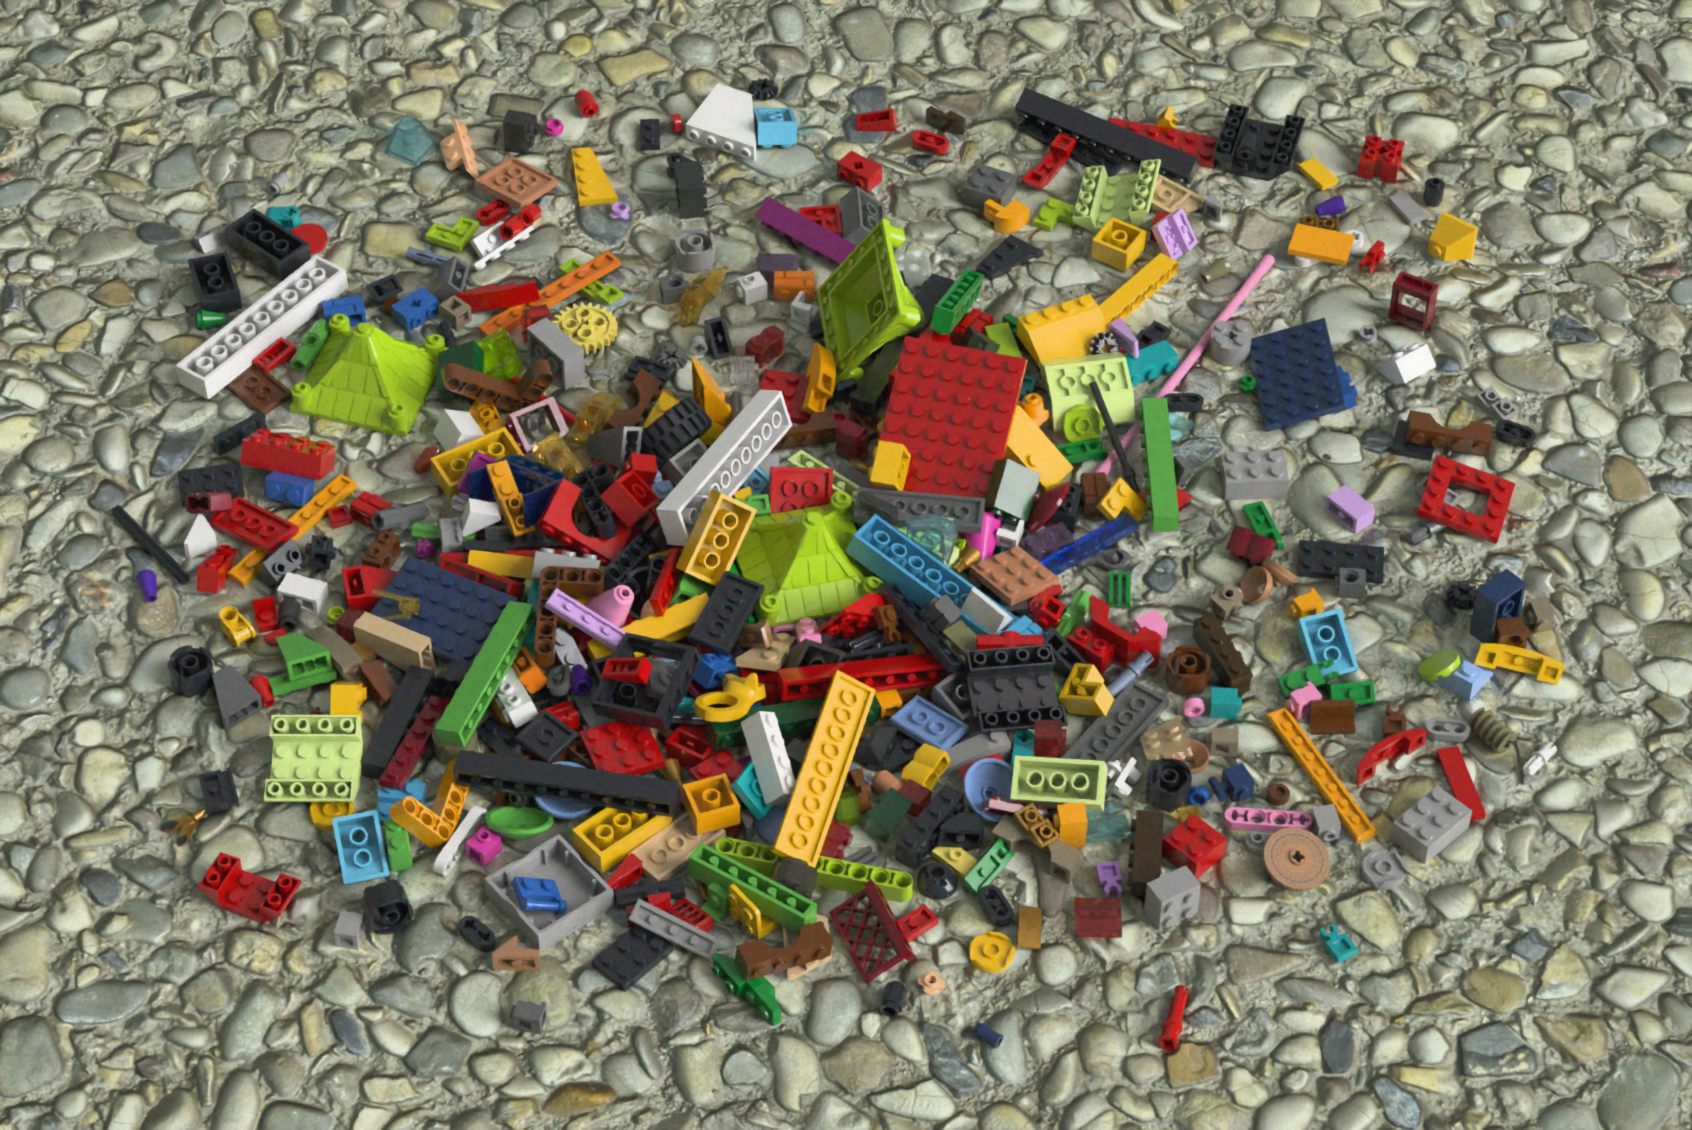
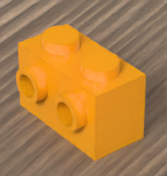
M1085 803L1057 805V813L1053 814V825L1060 835L1059 840L1070 846L1085 847L1088 824Z

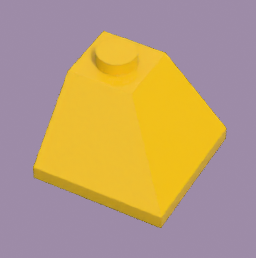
M1443 212L1429 238L1427 254L1444 262L1472 259L1478 227Z

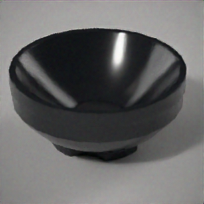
M930 863L919 871L916 884L923 896L934 900H941L955 893L958 887V878L955 870L949 865ZM940 870L944 875L942 877H934L931 875V872Z

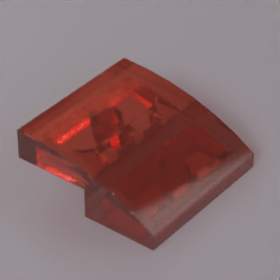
M1075 897V937L1122 938L1121 898Z

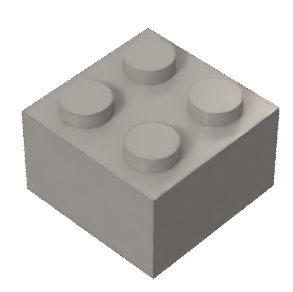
M1183 866L1148 882L1144 912L1158 930L1172 927L1185 918H1191L1198 913L1201 884L1187 866Z

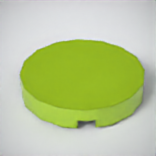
M1078 404L1065 412L1061 428L1064 436L1070 442H1077L1099 437L1103 430V420L1100 413L1094 407L1087 404Z
M1456 650L1440 651L1424 660L1418 669L1419 674L1425 681H1437L1438 676L1442 675L1444 678L1452 674L1460 666L1461 658Z

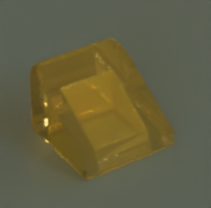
M1200 804L1179 808L1175 811L1180 824L1193 813L1204 821Z

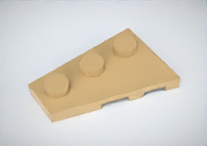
M787 633L775 634L769 648H752L736 658V666L777 672V669H780L785 662L791 647L796 645V636H789Z

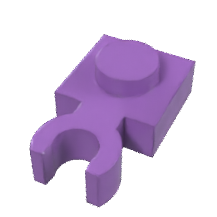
M1119 861L1096 863L1099 887L1105 886L1104 897L1109 899V892L1114 891L1117 893V897L1121 898L1122 888L1120 885H1122V875Z

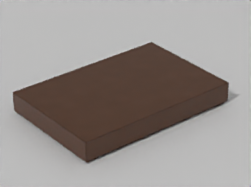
M252 364L225 386L256 413L262 412L265 415L292 398L290 389L255 364Z

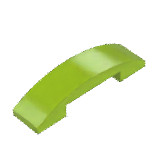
M572 258L558 266V270L562 276H565L583 264ZM598 280L578 291L587 299L600 305H610L624 296V292L612 284L605 286Z

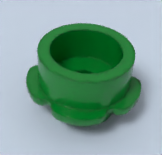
M1244 375L1238 379L1237 383L1241 392L1248 394L1255 391L1256 379L1253 376Z

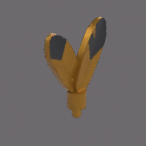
M198 809L192 815L170 820L164 823L160 830L169 833L181 829L177 843L179 846H184L191 839L197 822L204 817L203 814L207 809Z

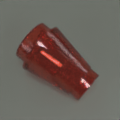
M434 445L425 447L413 466L414 471L419 475L431 469L430 458L442 454V452Z

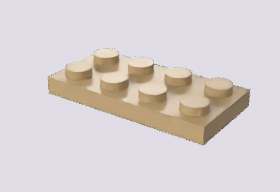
M685 812L630 853H633L642 861L643 873L646 876L657 881L667 880L688 865V857L701 842L712 847L717 840L726 837V831L722 828L697 835L688 813Z

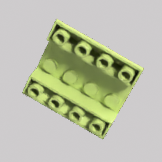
M1149 159L1141 161L1138 174L1116 175L1108 177L1104 165L1086 167L1072 217L1073 222L1095 234H1098L1111 217L1138 227L1149 213L1161 160Z
M1114 352L1039 361L1042 379L1046 380L1051 401L1050 416L1054 432L1062 431L1063 416L1065 412L1075 405L1087 404L1099 412L1089 387V383L1096 381L1114 425L1134 423L1136 421L1133 387L1126 357L1122 353Z
M271 715L269 736L274 742L270 779H265L264 802H353L360 788L361 777L360 761L363 752V739L360 716Z

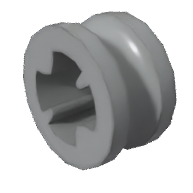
M1371 325L1362 326L1359 330V340L1364 344H1373L1377 340V329Z
M694 336L690 339V352L693 355L700 356L707 352L708 346L705 337Z

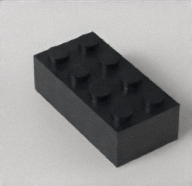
M255 208L225 228L227 245L281 281L285 280L311 259L309 243Z

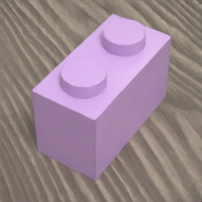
M1344 485L1327 496L1325 511L1356 534L1373 523L1375 507L1359 496L1356 491Z

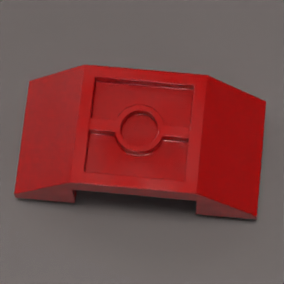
M1091 595L1088 605L1087 629L1115 645L1114 663L1126 669V665L1129 662L1132 663L1146 650L1154 658V661L1146 668H1157L1160 662L1162 636L1145 626L1134 636L1131 635L1128 631L1119 628L1109 621V605Z
M220 852L198 884V888L220 909L259 923H264L281 916L302 882L300 879L280 873L276 881H272L243 871L239 858Z

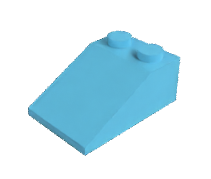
M754 108L758 145L764 148H770L773 145H780L781 147L797 145V121L792 108Z
M1341 609L1298 619L1294 626L1309 665L1316 663L1318 665L1330 659L1334 661L1331 667L1320 670L1323 677L1331 672L1338 671L1340 675L1359 671Z
M377 810L332 818L344 885L388 877L389 870Z

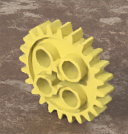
M581 302L579 307L573 304L572 309L566 306V312L560 310V316L555 315V321H552V323L557 324L562 332L568 334L572 341L580 345L586 355H588L590 350L596 353L597 348L603 351L604 345L609 347L610 341L614 342V336H617L616 317L612 316V311L607 312L606 307L600 309V304L592 307L591 302L588 306Z

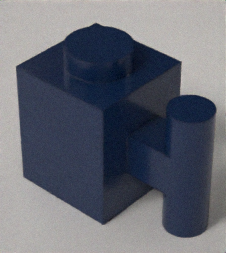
M1243 763L1223 769L1221 782H1218L1215 776L1208 779V783L1220 802L1227 800L1228 797L1225 793L1228 794L1232 802L1246 800L1253 796L1255 782Z

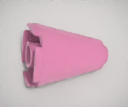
M619 585L591 598L585 607L617 627L623 628L634 600V594L629 587Z

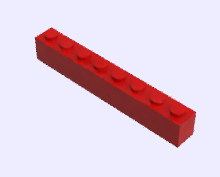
M932 653L777 669V690L783 701L826 697L833 675L837 670L876 691L937 685L954 672H947Z

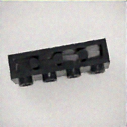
M904 639L896 643L892 641L889 645L877 642L870 645L869 648H864L855 653L845 651L846 654L841 662L913 655L911 643L904 642Z
M944 785L896 842L895 860L915 870L936 845L940 826L957 813H963L965 809L964 794Z

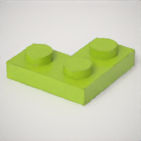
M1049 197L1034 218L1033 227L1051 232L1058 220L1077 226L1078 224L1072 220L1075 205Z
M461 216L453 228L434 223L425 234V239L428 242L461 252L479 229V222Z

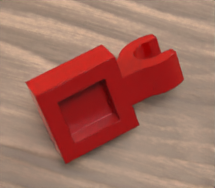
M1379 240L1375 242L1368 250L1367 256L1360 260L1359 269L1368 266L1369 274L1374 271V266L1378 262L1381 263L1385 257L1384 242Z

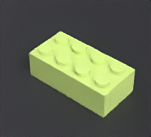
M1015 756L1010 799L1011 801L1022 802L1023 806L1033 803L1035 807L1043 805L1049 809H1057V805L1064 803H1085L1086 811L1103 812L1108 768L1105 761Z

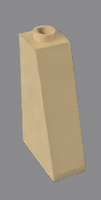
M364 612L355 621L353 630L356 641L370 648L376 654L407 672L410 665L429 670L436 668L431 650V638L367 612Z

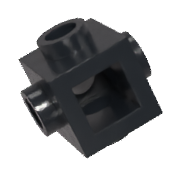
M312 535L311 542L306 543L305 555L308 556L309 567L329 570L331 559L335 560L337 547H333V538H328L324 535Z

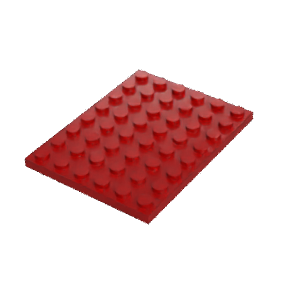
M905 336L879 439L881 441L904 444L911 455L903 491L985 498L995 461L1005 457L1028 362L1027 359ZM869 479L868 488H873L874 486Z

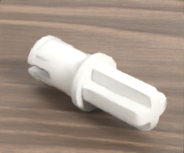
M1545 742L1538 751L1532 753L1531 758L1522 767L1525 775L1533 776L1540 767L1546 766L1547 760L1557 751L1555 745L1548 750L1553 744L1552 742Z

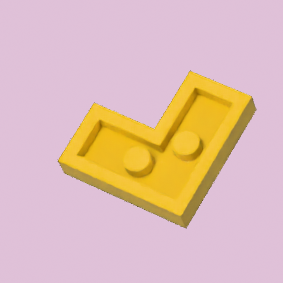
M1121 477L1115 480L1096 506L1109 521L1114 520L1122 510L1134 523L1139 521L1148 509L1145 502Z

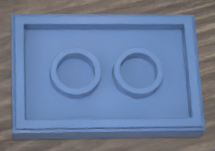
M918 695L889 719V725L896 727L899 731L919 743H926L943 751H947L969 731L967 724Z

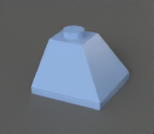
M1459 654L1461 658L1460 666L1447 677L1438 676V680L1434 682L1470 701L1492 677L1493 672L1483 666L1475 665L1474 661Z

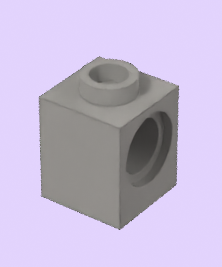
M1334 804L1312 807L1311 817L1314 834L1321 841L1339 839L1341 823Z
M353 911L340 912L334 930L336 947L359 949L365 931L363 914Z

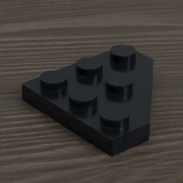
M885 715L882 726L893 727L889 725V719L892 716ZM897 729L881 762H868L867 770L875 772L887 770L890 773H894L897 771V768L908 765L914 759L915 751L923 744Z

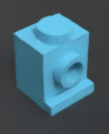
M757 467L737 491L750 486L752 495L763 494V488L769 482V476Z

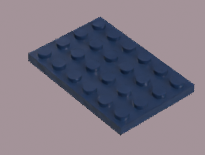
M1325 318L1251 339L1249 355L1254 378L1256 379V389L1266 432L1346 410Z
M408 556L370 614L431 638V650L434 655L449 661L458 660L464 663H473L484 641L490 635L492 627L497 623L502 610L505 609L509 601H519L514 596Z

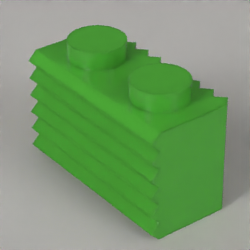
M392 819L384 820L383 826L390 870L395 872L412 869L413 863L408 831Z

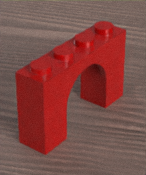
M563 478L555 486L536 527L541 529L544 534L558 539L562 545L573 548L581 556H584V554L597 555V560H601L600 566L607 567L623 550L634 525L628 528L614 514L612 517L617 528V534L613 538L604 540L600 537L592 538L583 535L574 526L571 516L572 508L582 489Z

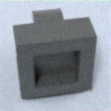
M1181 455L1174 456L1176 484L1184 485L1187 478L1191 477L1190 471L1195 469V466L1191 461H1185Z

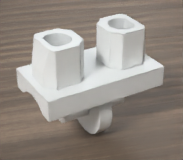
M1133 757L1129 759L1127 764L1123 763L1120 765L1118 760L1106 762L1108 768L1107 780H1111L1106 788L1107 796L1115 793L1118 797L1124 799L1130 794L1132 788L1124 782L1125 779L1133 785L1142 775L1134 767L1137 760Z

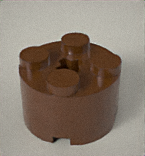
M1180 645L1172 653L1170 651L1167 656L1165 681L1170 687V691L1174 694L1184 695L1202 694L1209 682L1211 664L1209 655L1207 653L1204 654L1195 645Z

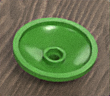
M512 805L489 811L485 816V823L492 831L506 838H511L514 841H524L546 832L553 825V816L538 807L525 806L518 809Z

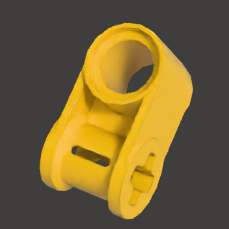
M226 606L220 610L221 631L229 638L234 647L237 648L241 642L256 637L255 630L250 622L235 607Z

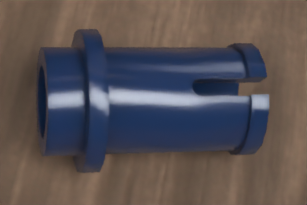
M978 1022L972 1031L975 1039H982L996 1049L1004 1038L1002 1034L987 1027L985 1022Z

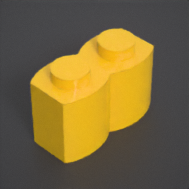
M925 743L915 751L914 759L903 768L901 779L906 787L927 795L935 787L938 778L947 770L951 760L946 751Z

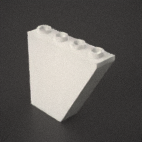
M718 83L686 123V139L755 162L756 139L752 94Z

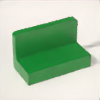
M1360 679L1325 683V688L1329 689L1330 700L1354 699L1355 704L1375 702L1373 680Z

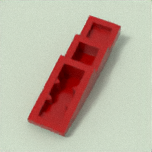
M535 279L515 284V281L498 286H495V283L455 293L458 298L471 306V312L507 308L541 300Z

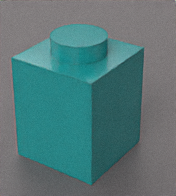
M1211 687L1210 718L1236 719L1237 710L1241 711L1242 697H1238V688Z

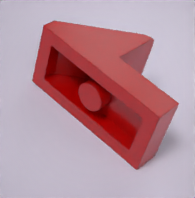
M274 596L252 599L251 604L259 634L280 629Z

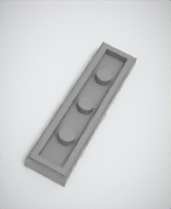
M641 899L637 900L628 920L710 961L721 942V939Z

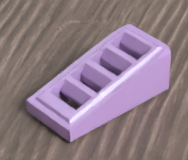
M1118 318L1109 323V330L1113 335L1117 336L1116 338L1121 343L1120 347L1134 358H1138V341L1123 319Z

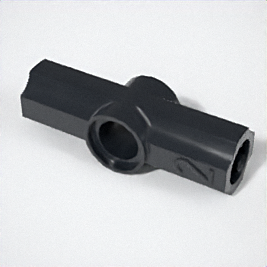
M682 877L657 881L654 878H645L638 885L614 889V896L617 908L623 909L627 906L635 905L638 899L648 903L647 895L670 892L671 899L685 897V888Z

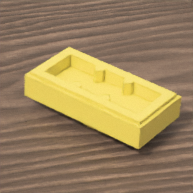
M937 846L932 850V856L941 863L952 867L960 878L977 862L975 858L960 847Z

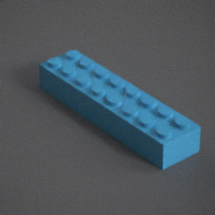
M877 514L853 535L845 551L885 582L896 583L906 596L922 609L925 606L929 609L927 604L935 597L940 599L943 595H947L953 601V605L956 604L961 610L971 589L975 587ZM984 594L987 598H989L992 602H994L998 607H1000L1003 611H1005L1010 617H1013V614H1011L1009 611H1007V610H1006L1005 608H1003L1001 605H999V604L996 603L994 600H992L990 597H988L986 594ZM963 611L962 615L951 624L953 625L961 619L976 635H991Z

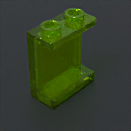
M504 327L476 342L484 351L483 374L507 382L524 372L514 339Z

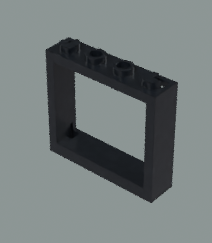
M625 632L621 642L617 645L613 658L632 657L634 652L681 662L655 713L609 703L619 681L607 680L602 677L596 692L592 694L593 698L590 704L596 716L667 731L702 661L699 652L693 646Z

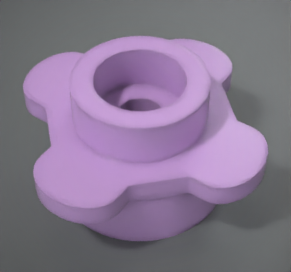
M616 202L611 206L612 213H610V218L618 220L629 218L630 206L626 203Z

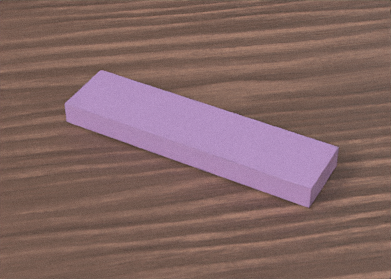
M557 588L544 606L615 652L618 643L621 642L625 634L624 630Z

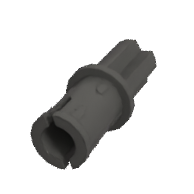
M1434 521L1422 523L1421 527L1407 534L1408 541L1415 544L1425 538L1430 539L1433 537V534L1445 530L1447 526Z

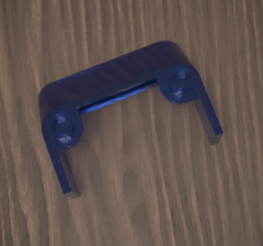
M508 455L489 463L493 464L507 460L518 491L523 496L524 525L527 528L537 524L555 486L563 478L568 480L566 473L522 455ZM486 465L468 472L469 498L481 501L490 498L496 502L492 492L493 487L486 471Z

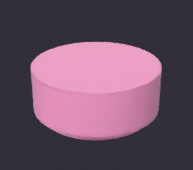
M1190 698L1182 703L1183 714L1188 717L1201 715L1205 710L1203 700L1200 698Z

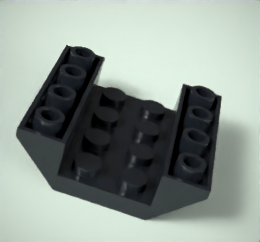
M1230 104L1213 156L1230 174L1270 181L1288 172L1306 118L1287 114L1284 125L1248 119L1249 107ZM1244 134H1254L1259 143L1255 157L1250 161H1243L1236 155L1239 140Z
M1052 644L966 651L965 684L972 721L980 733L1052 728L1068 725L1064 704L1058 705L1052 670L1056 664Z

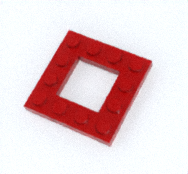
M1436 454L1416 515L1497 544L1515 483ZM1450 481L1489 495L1482 517L1443 503Z

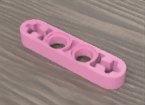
M1231 807L1224 814V825L1231 830L1275 833L1284 828L1294 827L1310 832L1313 821L1310 814L1299 811ZM1259 817L1263 821L1261 823H1254L1251 821V818ZM1282 819L1285 823L1278 825L1274 823V820Z

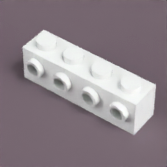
M511 666L493 699L495 698L506 721H512L515 728H518L535 719L539 714Z
M759 711L742 721L741 725L765 804L781 806L790 800L796 780L775 713Z

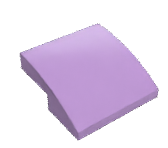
M1183 208L1170 213L1151 228L1162 253L1174 260L1198 243Z

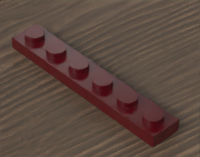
M433 695L429 697L380 777L379 784L381 787L401 791L432 740L435 722L441 719L451 699Z

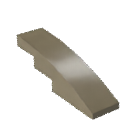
M322 624L305 633V637L329 649L332 665L338 667L343 674L363 664L362 658L340 635L326 625Z

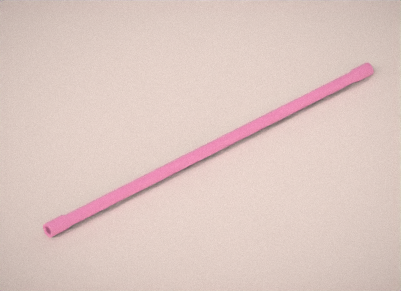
M1267 254L1263 257L1254 272L1154 398H1164L1166 394L1174 390L1210 344L1211 331L1215 323L1218 321H1228L1261 277L1274 264L1275 259L1273 256ZM1137 419L1120 440L1124 452L1139 434V421H1142V419ZM1115 449L1098 466L1095 472H1104L1107 477L1111 468L1119 460Z

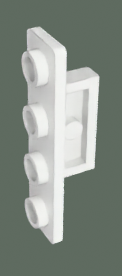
M499 221L470 241L480 259L469 265V271L474 268L476 271L486 266L485 261L488 259L493 261L501 256L499 252L503 249L506 252L513 248L515 241L519 240L521 242L529 237L528 232L534 228L530 226L508 241L505 238L502 239L499 234L500 226L504 224L503 221Z

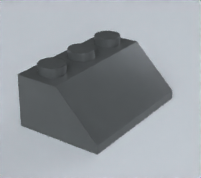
M858 186L840 199L843 238L855 245H858L882 218L886 219L884 205Z

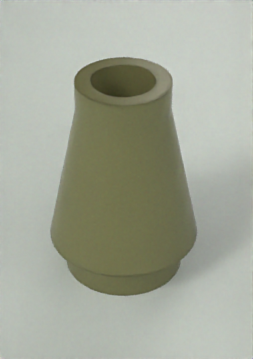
M1224 257L1216 258L1200 273V276L1205 283L1228 275V272L1231 270L1230 264Z

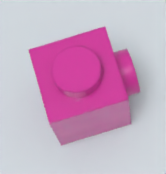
M482 826L466 842L467 857L482 867L487 866L502 851L501 836L485 826Z

